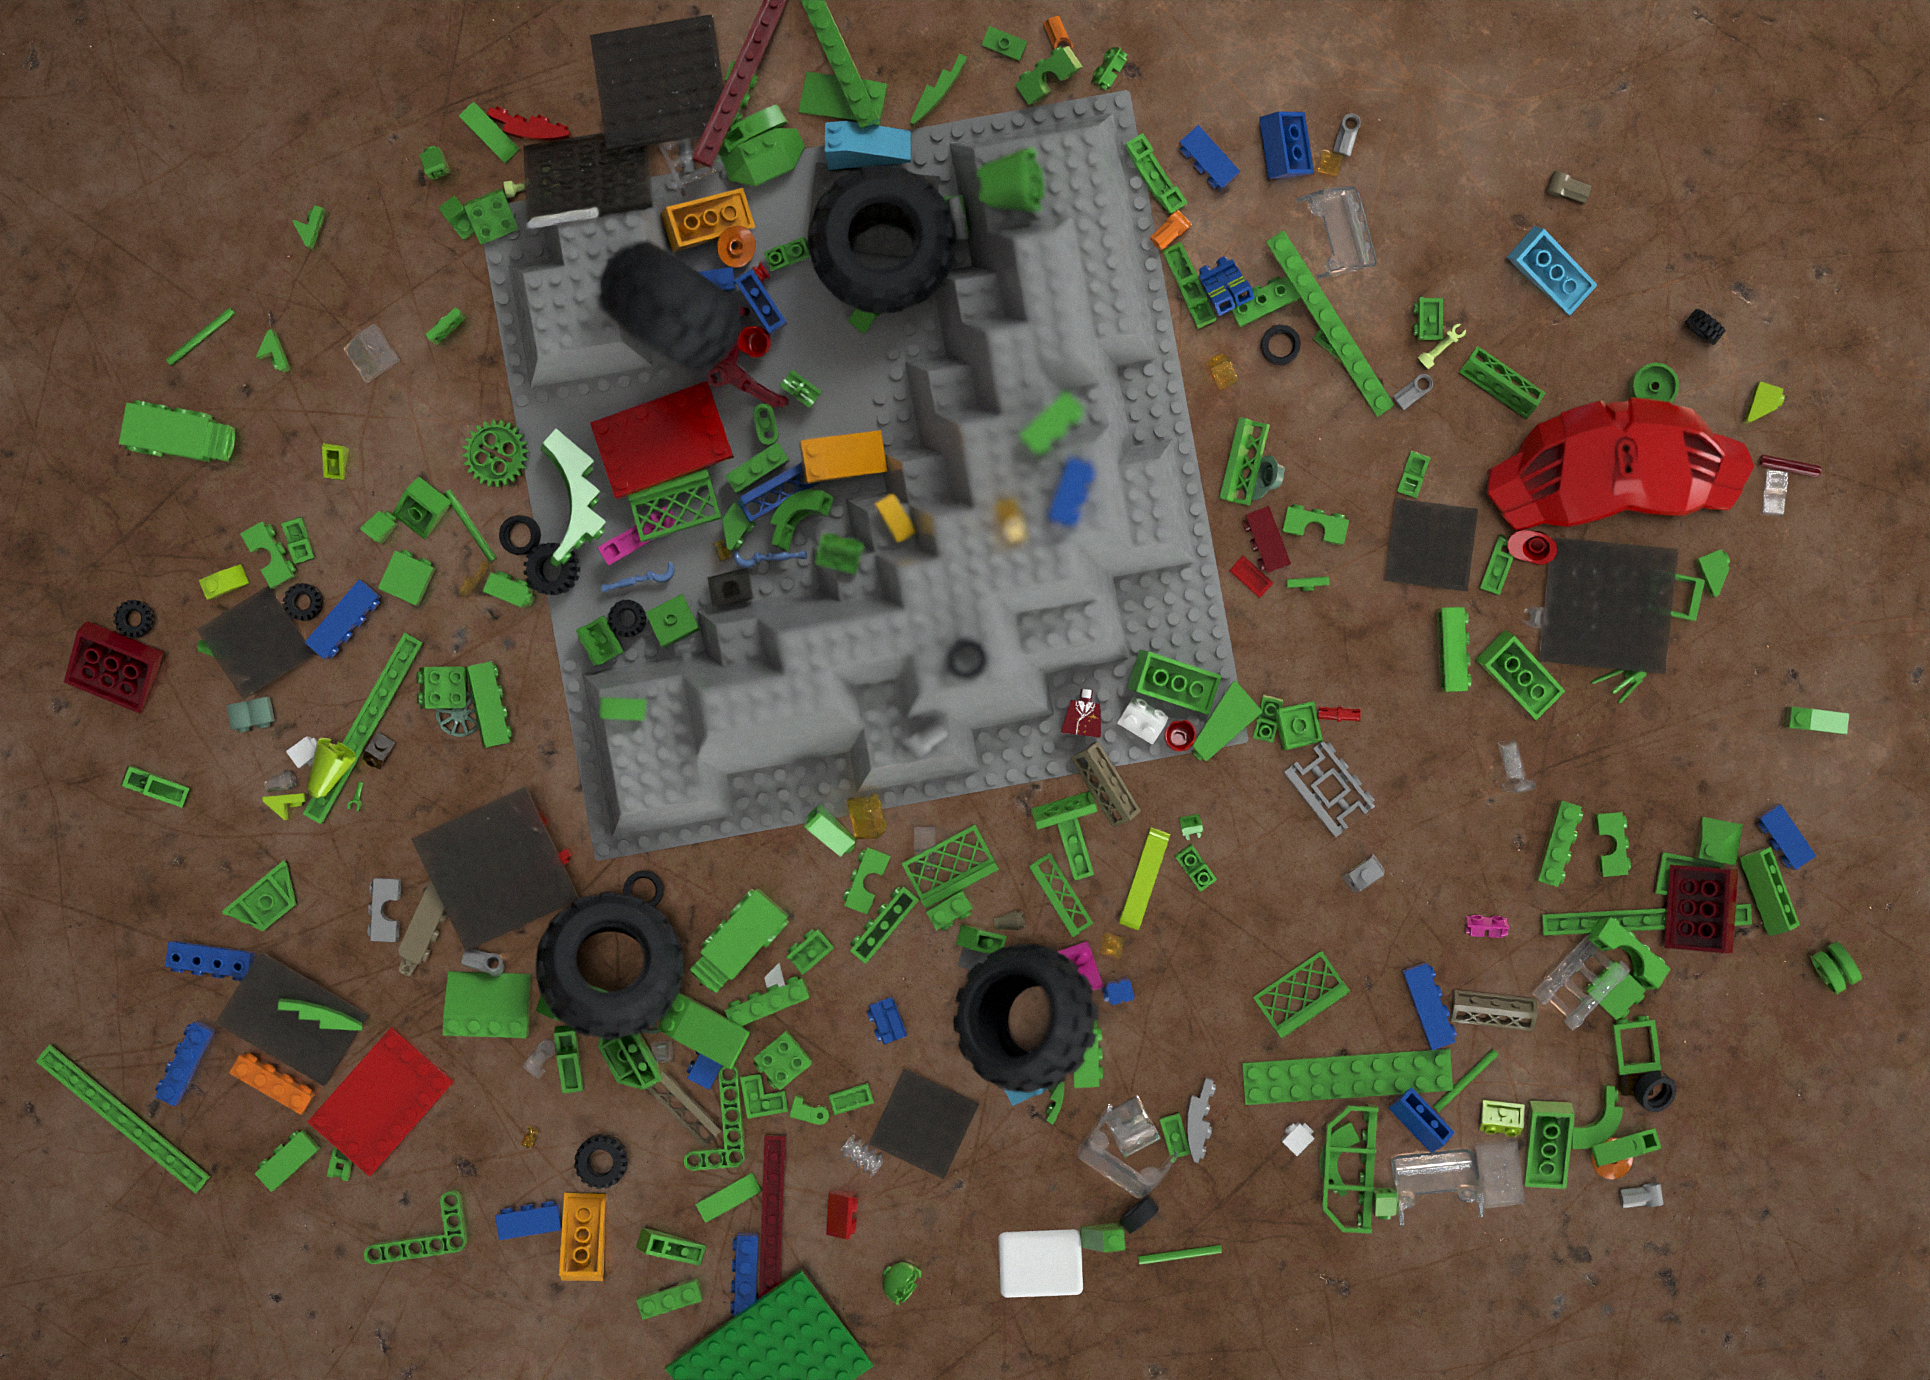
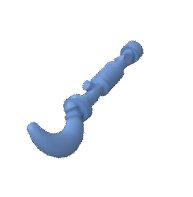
M734 551L736 564L745 569L751 568L756 563H761V560L807 559L806 551H800V553L778 552L773 554L769 552L767 555H761V553L757 552L749 560L742 559L738 551Z
M669 562L667 571L661 575L648 571L647 575L641 577L636 574L635 578L622 579L617 583L609 585L603 584L601 585L602 591L605 593L610 589L635 585L637 582H643L648 579L650 582L653 580L659 583L667 582L674 575V565L672 562Z

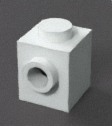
M305 737L286 752L298 768H303L307 764L311 766L318 741L315 738Z
M1299 1122L1296 1124L1292 1123L1284 1131L1286 1134L1281 1138V1141L1298 1156L1315 1139L1311 1135L1314 1131L1306 1123L1303 1125Z

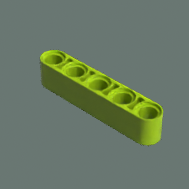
M1150 827L1119 920L1120 925L1139 930L1170 838V833Z

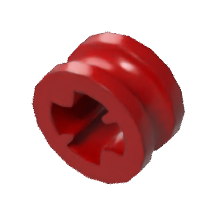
M760 262L758 267H752L760 281L764 283L765 278L770 279L771 277Z

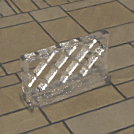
M1516 740L1498 741L1508 782L1501 784L1503 792L1518 793L1536 788L1534 780L1525 778Z

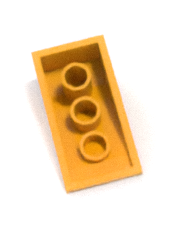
M743 188L666 207L661 212L672 252L718 240L721 233L731 226H743L748 230L755 228Z
M881 430L820 437L799 442L805 484L888 472Z
M564 1193L559 1267L561 1280L603 1281L606 1194Z

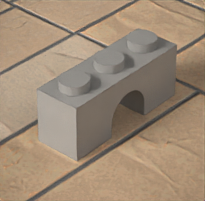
M373 878V882H370L369 891L373 895L372 903H369L368 912L369 915H372L371 924H368L367 933L368 936H371V941H399L400 920L387 918L384 913V906L389 900H401L402 879Z

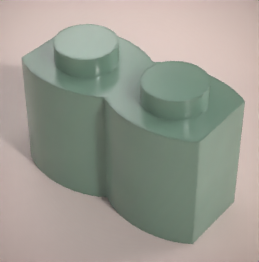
M270 697L226 705L231 730L237 729L238 733L250 731L249 727L257 725L258 729L270 727V722H275Z

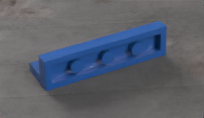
M801 462L744 494L737 500V503L750 523L780 506L789 496L802 490H808L820 482L811 484L799 482L801 474H803ZM783 484H794V492L791 494L782 492ZM769 492L777 494L776 503L764 502L766 494ZM751 502L760 504L759 512L753 516L746 507Z

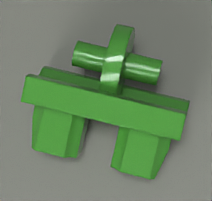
M792 369L779 385L809 409L822 393L821 390Z

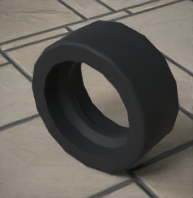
M1279 324L1272 326L1265 332L1261 339L1260 347L1262 355L1267 361L1275 365H1284L1297 357L1301 341L1298 333L1288 325ZM1285 333L1292 339L1293 348L1287 356L1277 357L1270 352L1268 344L1274 334Z
M523 515L511 516L500 527V543L511 554L524 555L531 553V549L537 547L540 543V527L531 517ZM516 523H524L530 529V541L524 547H516L510 541V529Z
M970 638L960 639L954 642L948 650L946 656L948 668L958 678L964 680L973 679L985 670L987 653L978 641ZM963 646L973 647L980 656L978 666L970 672L959 670L954 663L956 651Z
M643 870L629 876L624 883V895H632L631 888L633 883L640 878H646L653 882L656 892L653 899L645 903L654 907L660 902L663 897L664 888L662 881L656 874Z
M1652 1071L1645 1074L1638 1081L1635 1088L1637 1102L1649 1112H1660L1666 1109L1673 1102L1677 1093L1674 1081L1661 1071ZM1663 1083V1088L1659 1095L1654 1099L1648 1100V1095L1652 1088Z
M1147 1196L1128 1210L1119 1222L1131 1234L1147 1223L1160 1208L1150 1196Z

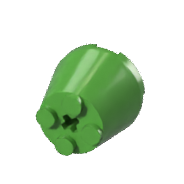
M1023 148L986 163L982 168H978L977 176L982 186V189L979 190L980 201L985 202L988 207L1024 212H1040L1042 210L1040 200L1044 198V178L1042 166L1039 167L1038 162L1035 160V157L1038 155L1035 148Z

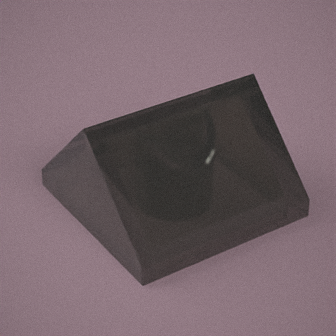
M748 568L707 577L712 607L714 609L755 599Z

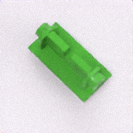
M1119 47L1110 48L1105 53L1101 66L1095 69L1091 83L1100 84L1099 87L1103 90L1110 88L1117 77L1112 72V69L1120 72L1127 61V54L1121 51Z

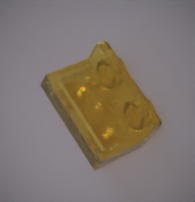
M872 793L869 797H853L846 801L855 839H877L886 832V821L883 817L882 804L878 793Z

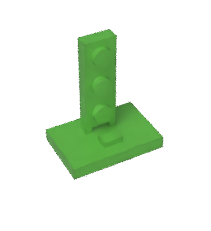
M1091 791L1031 808L1037 830L1055 824L1058 825L1074 881L1094 875L1078 822V817L1097 812Z

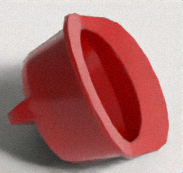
M1517 531L1511 535L1507 544L1509 553L1513 557L1534 564H1548L1557 554L1555 541L1542 531Z

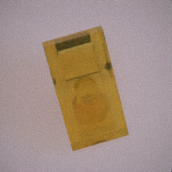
M1013 497L995 503L1008 545L1028 539L1029 536L1016 498Z

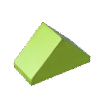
M323 443V477L344 480L349 448Z

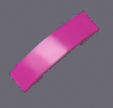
M666 505L665 507H663V508H661V509L665 511V510L667 509L668 505ZM656 511L650 516L649 520L658 524L663 514ZM667 516L661 526L667 529L671 528L676 520ZM647 522L642 529L644 535L651 534L656 526ZM635 525L597 549L609 566L652 540L641 542L637 526Z

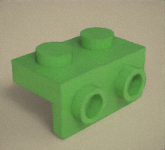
M1419 297L1417 302H1414L1413 308L1414 314H1417V323H1414L1413 326L1414 335H1417V340L1442 341L1443 298Z
M601 616L576 630L579 641L583 644L590 661L595 667L623 653L605 616Z
M811 929L803 936L805 941L800 945L796 942L787 950L789 954L786 958L794 964L802 975L835 948L819 929L816 931Z

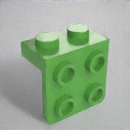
M464 667L419 668V672L416 673V682L420 684V692H417V705H420V709L464 708L466 706V672Z

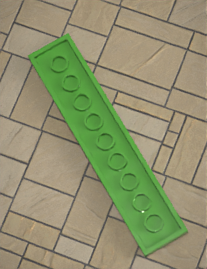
M1450 1048L1242 1063L1245 1105L1403 1094L1411 1087L1417 1093L1453 1091Z

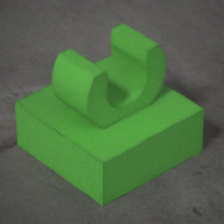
M1199 814L1179 818L1183 836L1185 835L1187 840H1190L1189 834L1196 833L1198 838L1201 837L1203 826Z

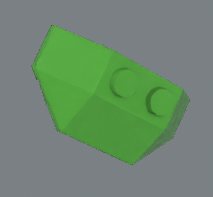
M775 128L737 145L721 164L730 182L759 186L794 170L805 149V145L797 129Z
M641 1033L612 1040L599 1038L598 1048L617 1083L645 1090L662 1080L657 1062Z

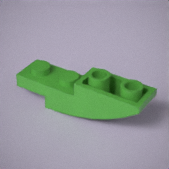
M776 104L763 109L732 125L714 165H721V162L737 145L785 125L787 120L779 106Z

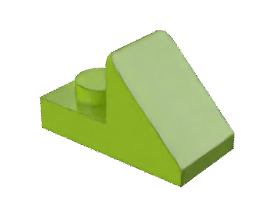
M308 794L262 797V801L282 819L289 820L287 803H290V807L302 806V802L308 801Z

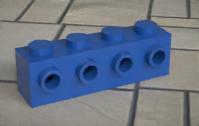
M359 579L304 643L323 659L333 658L339 651L337 647L341 642H347L353 635L351 631L354 627L361 626L366 620L365 615L369 610L373 611L380 602L378 600L381 596L363 580Z
M170 941L168 942L165 967H170L172 972L183 973V970H191L193 975L203 976L204 972L212 973L214 978H224L227 975L233 976L232 980L245 981V978L252 977L255 952Z
M1423 962L1402 970L1429 1048L1435 1050L1455 1043L1454 1037L1457 1036L1454 1025H1449L1447 1017L1450 1014L1446 1004L1442 1005L1440 1000L1443 994L1440 986H1435L1433 978L1436 975L1432 965L1428 966V963Z
M200 1021L187 1025L183 1033L185 1035L183 1042H179L175 1048L174 1053L176 1056L173 1062L169 1061L164 1072L167 1074L164 1080L161 1079L155 1088V1091H157L156 1098L172 1106L180 1103L216 1029Z
M738 1232L737 1238H733L732 1249L736 1251V1259H732V1272H736L735 1280L731 1282V1293H735V1301H731L730 1313L734 1314V1317L757 1301L759 1233Z

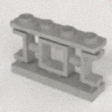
M1322 741L1312 748L1319 756L1304 769L1296 761L1285 769L1283 773L1331 834L1337 837L1348 828L1343 818L1357 807L1360 808L1363 814H1366L1375 807L1372 803L1375 799L1368 791L1363 792L1360 788L1362 783L1355 774L1351 776L1348 773L1347 769L1349 766L1342 758L1337 759L1334 755L1336 750L1330 742L1325 743ZM1322 749L1340 770L1339 773L1334 767L1324 773L1317 765L1326 758L1321 752ZM1310 769L1318 778L1310 784L1314 793H1311L1295 773L1296 770L1302 776ZM1333 774L1344 790L1328 801L1317 788V785ZM1349 782L1366 803L1365 806L1360 800H1357L1351 806L1343 797L1351 789L1346 783ZM1322 802L1327 808H1330L1336 802L1341 807L1343 812L1336 817V820L1340 823L1339 826L1336 825L1321 806Z

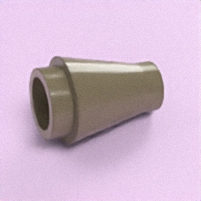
M1018 910L1002 916L994 917L995 929L1021 930V928H1025L1023 911L1018 912Z

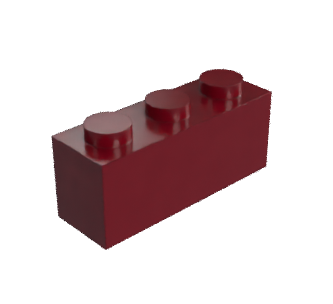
M1267 506L1246 514L1243 525L1246 532H1251L1253 539L1250 540L1254 552L1258 551L1260 559H1257L1261 571L1265 570L1267 574L1291 565L1270 507Z

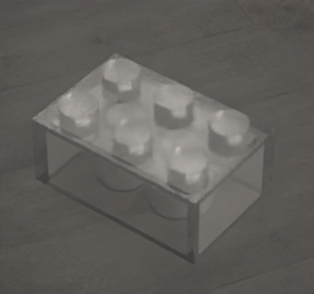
M1513 1138L1472 1144L1480 1206L1483 1209L1525 1204L1517 1141Z

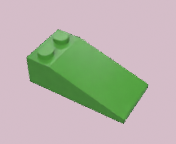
M806 72L799 113L838 121L857 122L836 75ZM862 79L880 118V121L872 125L880 126L888 85Z
M1506 630L1476 658V661L1535 720L1565 692L1525 646Z
M1139 649L1127 689L1209 715L1222 675Z
M678 993L671 1008L663 1016L657 1030L728 1069H732L750 1033L748 1030L695 999Z
M1530 1101L1527 1124L1525 1187L1566 1189L1575 1116L1572 1103Z

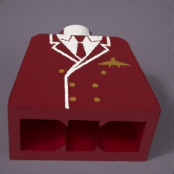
M1081 689L1079 701L1070 700L1061 728L1062 733L1101 738L1100 704L1091 703L1093 690Z

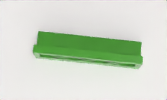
M1476 346L1469 359L1459 371L1462 375L1526 419L1538 407L1545 395L1544 391L1479 346ZM1475 356H1480L1484 359L1485 362H1481ZM1494 368L1499 369L1502 374L1497 373ZM1511 380L1518 382L1519 386L1513 384ZM1528 391L1538 396L1537 399L1529 395Z
M1239 417L1220 493L1221 499L1228 502L1251 505L1270 427L1269 424ZM1254 426L1262 428L1261 436L1257 439H1254L1252 435ZM1255 447L1257 450L1256 456L1250 460L1248 451ZM1250 467L1252 470L1251 476L1245 480L1243 471ZM1245 487L1247 491L1245 500L1237 499L1239 490Z
M1050 853L1029 865V868L1072 937L1094 924ZM1049 859L1053 865L1051 874L1043 873L1038 865ZM1054 870L1057 871L1059 876L1053 875ZM1045 876H1049V877H1050V881H1049V882H1048V880L1046 879ZM1053 877L1063 881L1062 892L1052 889ZM1065 888L1068 889V891L1070 892V894L1064 893V892H1065ZM1056 893L1061 894L1060 900L1057 897ZM1064 895L1073 897L1075 901L1073 910L1064 908L1062 905ZM1076 905H1078V907H1079V909H1080L1081 911H1076V910H1075V909H1076ZM1067 911L1072 912L1071 918H1070L1069 914L1067 913ZM1074 913L1084 915L1087 923L1077 928L1073 923Z

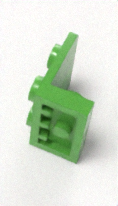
M503 187L464 203V208L480 244L518 230V225L507 202Z

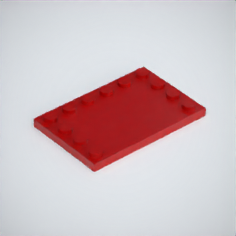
M708 381L590 422L615 499L734 458Z
M391 1027L307 1123L371 1177L454 1081Z

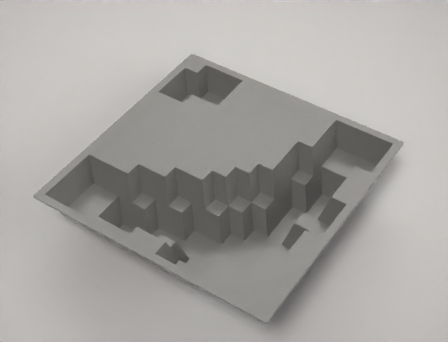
M1128 90L911 129V163L891 165L905 168L907 171L922 176L943 197L963 195L969 238L956 240L955 255L949 273L943 283L928 299L919 305L912 306L901 312L881 313L865 334L848 322L856 308L841 302L832 295L819 279L811 257L771 272L763 253L801 237H805L809 245V225L815 211V206L821 196L839 178L862 168L828 170L825 145L804 149L794 170L759 186L730 182L721 164L719 166L714 165L712 168L695 169V175L684 176L683 171L555 194L546 198L544 196L508 203L518 225V230L484 243V250L516 426L519 428L518 435L524 434L525 436L522 441L529 443L524 446V449L530 450L529 453L525 454V457L529 458L530 461H524L523 464L527 467L524 470L533 520L540 527L541 539L539 544H562L570 521V503L561 474L552 461L540 450L542 443L555 429L560 431L594 460L592 466L594 470L586 480L596 487L600 493L598 496L599 502L591 510L606 522L604 526L605 532L598 540L594 539L589 543L585 539V542L578 550L576 548L572 550L576 554L574 557L579 559L580 562L577 564V567H580V572H577L579 579L574 581L575 586L569 588L568 592L561 593L560 595H547L593 852L597 861L805 823V817L819 803L836 818L1078 774L1079 771L1070 757L1085 750L1096 741H1099L1114 767L1192 753L1193 747L1182 752H1176L1169 748L1164 739L1165 729L1173 721L1185 719L1194 725L1197 737L1230 683L1233 681L1238 683L1160 253L1159 249L1154 246V242L1150 240V236L1156 231L1148 188L1133 164L1125 145L1138 136L1131 95ZM1023 148H1035L1038 153L1035 160L1038 162L1039 167L1042 166L1044 178V198L1040 200V205H1042L1040 212H1024L988 207L985 202L980 201L979 190L982 189V186L977 176L978 168H982L986 163ZM743 188L755 224V228L750 229L755 238L756 250L753 258L746 265L733 267L735 279L751 270L752 267H758V263L761 262L771 277L770 279L765 278L762 285L785 318L787 325L770 335L772 342L770 350L765 356L749 357L739 349L736 364L747 371L761 385L788 398V406L776 408L771 406L774 411L779 432L777 442L790 461L774 472L766 474L757 480L754 485L737 494L725 475L771 446L765 445L759 440L753 418L754 408L759 404L767 403L747 392L739 390L732 384L721 387H713L709 384L734 458L698 471L707 469L710 474L721 518H724L733 503L738 505L737 500L741 496L802 462L799 442L801 440L881 430L888 472L824 481L810 488L824 491L834 497L828 517L810 515L802 519L795 528L789 551L780 550L771 544L776 526L770 522L778 508L776 507L754 520L756 522L755 527L750 533H745L742 537L744 540L743 544L738 550L734 549L733 552L727 549L723 521L719 519L655 538L608 566L597 548L634 527L636 522L628 496L619 499L614 497L590 422L708 381V372L714 368V365L709 364L704 370H687L655 351L612 320L601 309L598 298L601 292L598 285L602 271L610 259L624 246L631 247L635 242L650 241L658 245L697 272L730 267L724 264L718 256V240L672 252L661 212L666 207ZM890 203L871 204L860 209L852 218L848 228V243L854 256L863 264L877 269L891 268L903 262L911 253L915 243V227L910 216L899 206ZM733 242L731 245L732 249H734L736 246L735 242ZM738 286L737 291L726 292L738 302L739 307H745L750 310L748 316H741L739 320L742 325L740 332L749 326H759L766 330ZM791 369L822 391L810 409L779 386ZM721 372L716 373L715 376L718 377L717 382L723 381ZM1065 391H1068L1084 408L1082 413L1084 417L1076 425L1071 423L1065 428L1068 432L1060 440L1055 438L1050 442L1052 447L1045 454L1039 453L1035 455L1019 438V434ZM766 411L760 413L761 418H766L768 415ZM767 431L765 433V438L770 439L772 437V432ZM1069 457L1093 464V470L1097 471L1093 483L1088 482L1086 491L1089 492L1086 503L1080 504L1078 510L1082 512L1078 524L1074 523L1072 528L1048 520ZM804 473L800 477L799 482L805 483ZM791 483L783 484L782 492L787 494L793 493L795 485ZM708 486L700 488L696 495L706 499L709 494ZM769 492L766 494L764 502L774 504L778 495ZM682 493L676 501L686 505L690 495ZM892 493L899 501L916 533L899 543L895 541L890 529L875 506V503ZM694 498L689 508L698 512L703 502ZM662 499L656 507L661 509L669 505L670 501ZM751 502L746 507L750 514L754 515L759 512L760 504ZM674 504L671 511L678 518L683 508ZM707 504L701 514L708 517L716 513L714 508ZM646 505L636 507L638 514L644 517L650 510V507ZM687 510L681 520L688 523L693 521L696 515ZM832 533L840 538L856 539L859 543L864 544L856 575L815 564L819 543L823 534ZM734 551H738L740 557L745 560L751 559L757 552L761 553V555H767L769 552L773 554L778 552L800 553V551H806L807 559L761 560V563H756L751 568L745 569L736 564ZM551 556L543 564V574L547 580L554 581L561 573V565L558 567L554 566L551 563ZM669 562H672L674 565V575L667 582L659 583L654 580L650 582L648 579L643 582H637L635 585L610 589L605 593L602 591L601 585L603 584L609 585L617 583L622 579L635 578L636 574L641 577L647 575L648 571L661 575L667 571ZM680 594L684 595L700 628L699 631L663 649L647 617L646 625L642 629L643 631L636 636L622 637L613 631L623 653L596 667L590 661L586 649L579 641L576 632L578 628L589 624L601 616H605L608 622L610 608L616 602L624 599L639 603L647 612ZM625 610L620 614L619 621L625 627L631 626L635 622V615L632 611ZM970 638L978 641L984 647L987 653V664L985 670L979 676L964 680L950 672L946 656L954 642ZM970 646L959 648L954 656L956 667L964 672L975 670L980 662L978 652ZM1139 649L1222 675L1210 714L1200 713L1127 689ZM1081 689L1093 690L1091 703L1100 704L1101 738L1061 732L1070 700L1079 701ZM1133 696L1143 699L1149 706L1161 710L1168 716L1163 730L1153 745L1117 724ZM600 697L646 699L645 721L599 718ZM936 721H939L948 733V736L932 746L930 751L915 760L904 742L918 732L921 733ZM1245 727L1223 747L1246 743L1248 741L1247 728ZM1084 756L1079 758L1083 765L1088 766Z

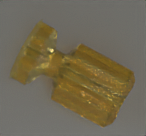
M723 539L713 543L714 547H718L716 552L720 561L731 557L727 547L722 545L724 543Z
M528 1126L527 1130L530 1133L525 1134L521 1144L531 1149L536 1140L534 1134H538L540 1130Z

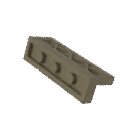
M1099 741L1092 743L1085 750L1070 757L1113 828L1132 820L1141 811ZM1084 756L1088 766L1083 765L1079 758ZM1091 775L1097 777L1099 784L1092 780ZM1102 792L1109 796L1110 802L1103 798ZM1113 810L1120 814L1121 819H1116Z
M1454 990L1451 1022L1534 1031L1538 1016L1537 999ZM1457 1011H1465L1468 1014L1460 1016L1457 1015ZM1480 1014H1488V1015H1489V1016L1486 1017V1018H1479V1017H1478V1015H1480ZM1508 1016L1510 1019L1505 1021L1500 1020L1499 1017ZM1523 1018L1531 1019L1530 1023H1522L1519 1020Z
M665 1070L660 1073L662 1077L661 1082L667 1087V1093H658L653 1088L654 1085L647 1089L705 1147L722 1131V1128ZM670 1096H675L682 1103V1108H673L670 1105ZM677 1111H682V1117L678 1114ZM684 1111H690L696 1117V1123H687L684 1120ZM699 1126H705L712 1133L706 1140L699 1135Z

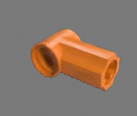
M1054 16L1044 21L1043 26L1053 49L1064 43L1072 50V42L1066 33L1060 16Z
M1176 210L1165 221V224L1150 236V240L1154 242L1156 248L1162 251L1177 236L1180 237L1192 224L1179 210Z

